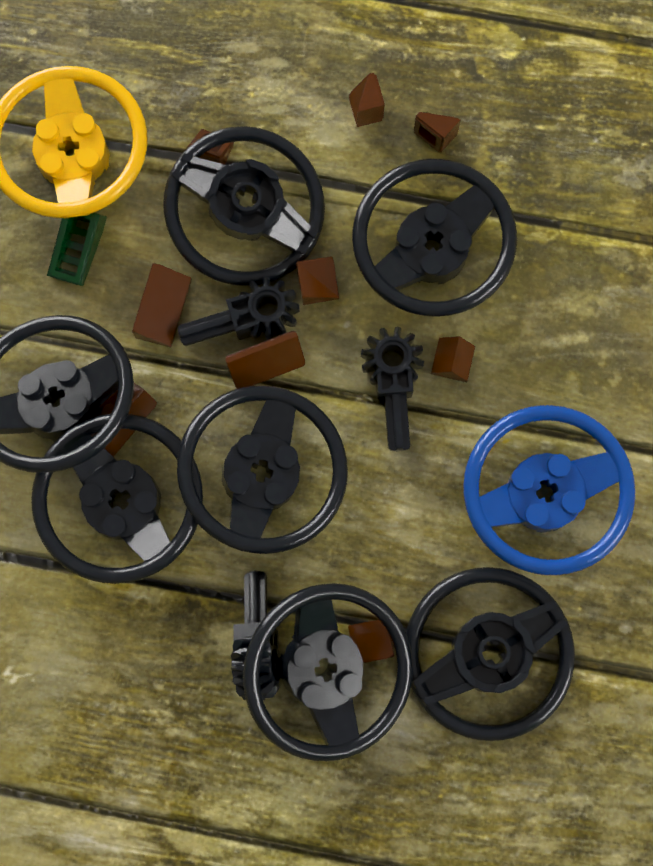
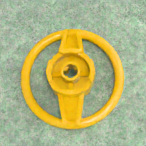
M79 66L48 68L22 79L0 99V138L4 123L15 105L32 91L44 86L46 119L40 120L36 125L32 153L43 177L54 184L58 203L38 199L19 188L8 175L1 159V153L0 189L13 202L35 214L64 219L87 216L115 202L131 187L137 178L147 151L148 139L145 119L131 93L112 77L97 70ZM74 81L92 84L111 94L124 108L132 128V150L124 170L108 188L93 197L95 180L102 175L104 169L107 171L109 167L110 152L101 128L94 122L91 115L84 112ZM74 149V155H66L68 150Z

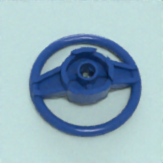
M540 405L527 407L499 419L477 441L468 459L464 474L465 506L471 524L479 538L496 556L506 563L534 574H570L594 565L617 546L624 536L633 515L635 480L630 461L624 449L613 434L594 418L577 410L562 406ZM547 420L567 423L587 432L606 450L605 453L572 461L563 454L544 453L532 455L516 467L509 477L507 484L479 496L480 474L489 451L506 433L523 424ZM619 482V504L610 528L595 545L575 556L563 559L531 557L510 547L492 529L493 527L523 524L527 528L537 530L536 532L540 533L556 531L576 518L579 512L584 509L587 499ZM541 484H545L552 489L551 502H546L545 497L539 499L536 495V492L541 488Z

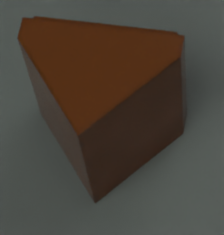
M460 336L439 338L431 374L467 383L475 346Z

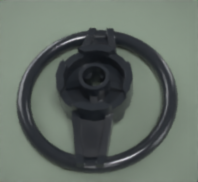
M236 126L223 128L195 141L181 154L174 164L164 191V218L175 247L196 270L216 281L226 284L249 286V283L254 281L257 285H261L265 277H269L270 282L286 276L297 268L296 262L304 261L310 255L323 227L325 215L324 194L313 165L303 152L286 138L257 127ZM236 141L260 143L279 151L296 166L306 183L310 197L309 223L284 200L279 178L266 164L246 159L245 162H235L228 166V164L224 165L199 157L214 147ZM180 187H184L209 204V216L213 219L215 225L226 235L248 241H255L264 236L292 251V253L281 262L257 271H235L212 263L192 246L182 228L178 210ZM245 193L251 194L254 205L251 207L239 205L238 194L243 197Z
M422 159L408 162L390 170L371 186L357 209L352 229V243L355 259L362 275L380 297L393 306L409 313L441 317L470 310L483 303L499 289L508 276L515 259L517 229L513 212L505 196L481 172L452 160ZM424 174L449 175L473 185L446 207L441 203H431L427 207H421L410 213L401 223L397 232L396 247L374 266L367 243L368 223L374 207L389 189L408 178ZM495 209L502 230V247L498 262L484 283L465 296L439 302L419 300L399 292V290L417 282H438V284H444L455 278L465 265L472 244V237ZM427 241H437L440 250L436 251L434 247L431 250L425 248Z
M70 315L45 316L18 325L0 337V359L12 347L24 339L42 332L55 330L73 331L89 336L101 344L109 353L80 369L73 362L64 360L44 364L30 374L24 375L18 382L19 392L0 397V434L34 432L42 438L51 439L55 442L75 425L94 418L96 411L99 413L100 405L118 390L113 411L107 422L85 444L57 456H26L12 451L0 442V462L9 467L33 473H51L66 470L94 457L120 431L129 414L134 393L131 363L120 342L105 328L90 320ZM60 399L61 405L54 407L55 402Z
M242 387L217 397L194 417L184 433L179 447L177 479L188 511L200 527L210 536L231 548L257 554L279 553L307 543L322 532L332 521L343 501L347 486L348 465L342 439L332 421L318 406L307 398L279 387ZM266 401L251 434L242 436L231 447L222 467L221 482L226 494L232 499L228 529L207 511L198 496L193 478L195 448L206 427L225 410L245 402ZM297 410L313 422L328 445L333 468L331 488L320 511L306 525L283 536L261 538L272 510L280 508L289 501L299 483L300 465L298 454L290 446L295 412ZM258 466L266 468L270 478L265 477L263 482L256 481V474L251 472V469H257Z
M111 414L97 416L75 425L52 444L44 457L61 455L82 446L93 438L92 434L100 431ZM128 414L121 429L135 430L154 437L165 445L176 459L178 458L182 440L176 434L154 420ZM104 448L91 459L73 467L83 484L79 492L81 509L87 522L96 531L116 540L123 539L144 562L122 568L97 566L74 555L59 540L51 525L47 508L48 487L53 472L36 473L31 496L32 514L42 543L53 558L63 567L91 581L110 584L129 583L147 578L161 571L184 551L198 526V523L186 507L183 522L175 537L170 541L158 516L161 493L155 480L140 466L132 464L127 460L117 461ZM193 457L194 484L198 496L203 503L201 475ZM119 493L123 495L129 493L131 496L126 500L129 506L125 509L119 506L113 507L114 498Z
M482 567L464 570L445 578L429 590L421 599L406 629L413 658L411 688L415 697L434 720L461 736L482 741H502L524 735L551 717L562 703L570 687L575 666V648L568 620L555 599L543 587L530 578L514 571ZM477 583H498L522 591L540 605L511 617L503 613L487 612L470 618L459 628L456 636L453 638L451 643L452 650L422 673L419 646L424 625L433 609L452 592ZM557 635L559 666L555 682L541 704L526 716L499 725L478 724L454 715L439 703L441 700L472 689L480 692L502 693L516 688L528 677L529 670L533 664V655ZM487 642L492 646L500 645L502 653L498 654L500 661L496 664L492 659L485 660L483 657V652L486 651L484 645Z
M337 583L320 584L301 589L274 606L260 622L250 640L243 669V686L249 711L262 733L274 745L293 756L313 761H335L359 754L370 748L387 734L405 707L413 676L411 646L405 629L395 613L382 600L370 592L355 586ZM332 599L355 603L373 613L386 627L396 651L397 676L391 699L381 716L361 734L358 731L352 697L358 695L362 689L363 658L353 639L338 631ZM295 611L293 640L287 645L284 655L281 654L279 659L280 677L285 688L309 708L326 745L307 743L286 733L270 716L261 695L259 673L265 647L275 629ZM323 659L328 662L325 672L320 675L315 672V667H320L319 660Z

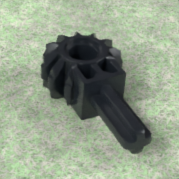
M269 277L263 279L262 287H258L257 283L251 281L249 286L252 293L240 292L239 296L226 299L229 310L179 325L178 333L180 340L184 346H188L236 331L239 340L249 337L256 339L263 331L266 341L273 338L272 332L277 331L279 335L285 334L287 332L284 325L295 327L297 324V320L293 315L300 312V306L298 303L292 302L296 298V293L293 289L284 291L285 282L279 280L274 287L271 286ZM266 303H273L278 307L276 312L269 316L261 315L259 309Z
M395 327L393 336L390 337L388 331L385 328H381L379 330L380 340L369 336L367 344L371 349L361 350V357L368 360V362L362 365L363 373L375 371L370 378V383L372 385L376 384L377 400H384L388 449L396 452L410 449L411 446L407 398H412L414 391L413 382H416L418 379V374L414 369H422L424 366V361L417 358V356L422 354L423 347L422 345L410 346L415 339L413 333L408 334L404 339L400 338V327ZM387 352H396L401 356L403 362L398 366L391 367L383 362L382 356Z
M257 570L250 571L244 576V624L233 625V652L230 655L232 659V682L236 685L237 694L244 700L246 698L243 686V669L247 648L256 628L267 615V575L265 572ZM275 629L265 647L260 664L259 680L263 700L265 698H273L280 688V657L277 629Z

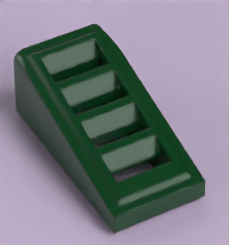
M91 213L87 216L62 218L47 276L84 286L104 230L107 216ZM77 221L90 223L88 230L75 227ZM72 234L86 237L85 243L81 244L71 241ZM67 248L81 251V258L65 254ZM62 261L77 265V273L60 268Z

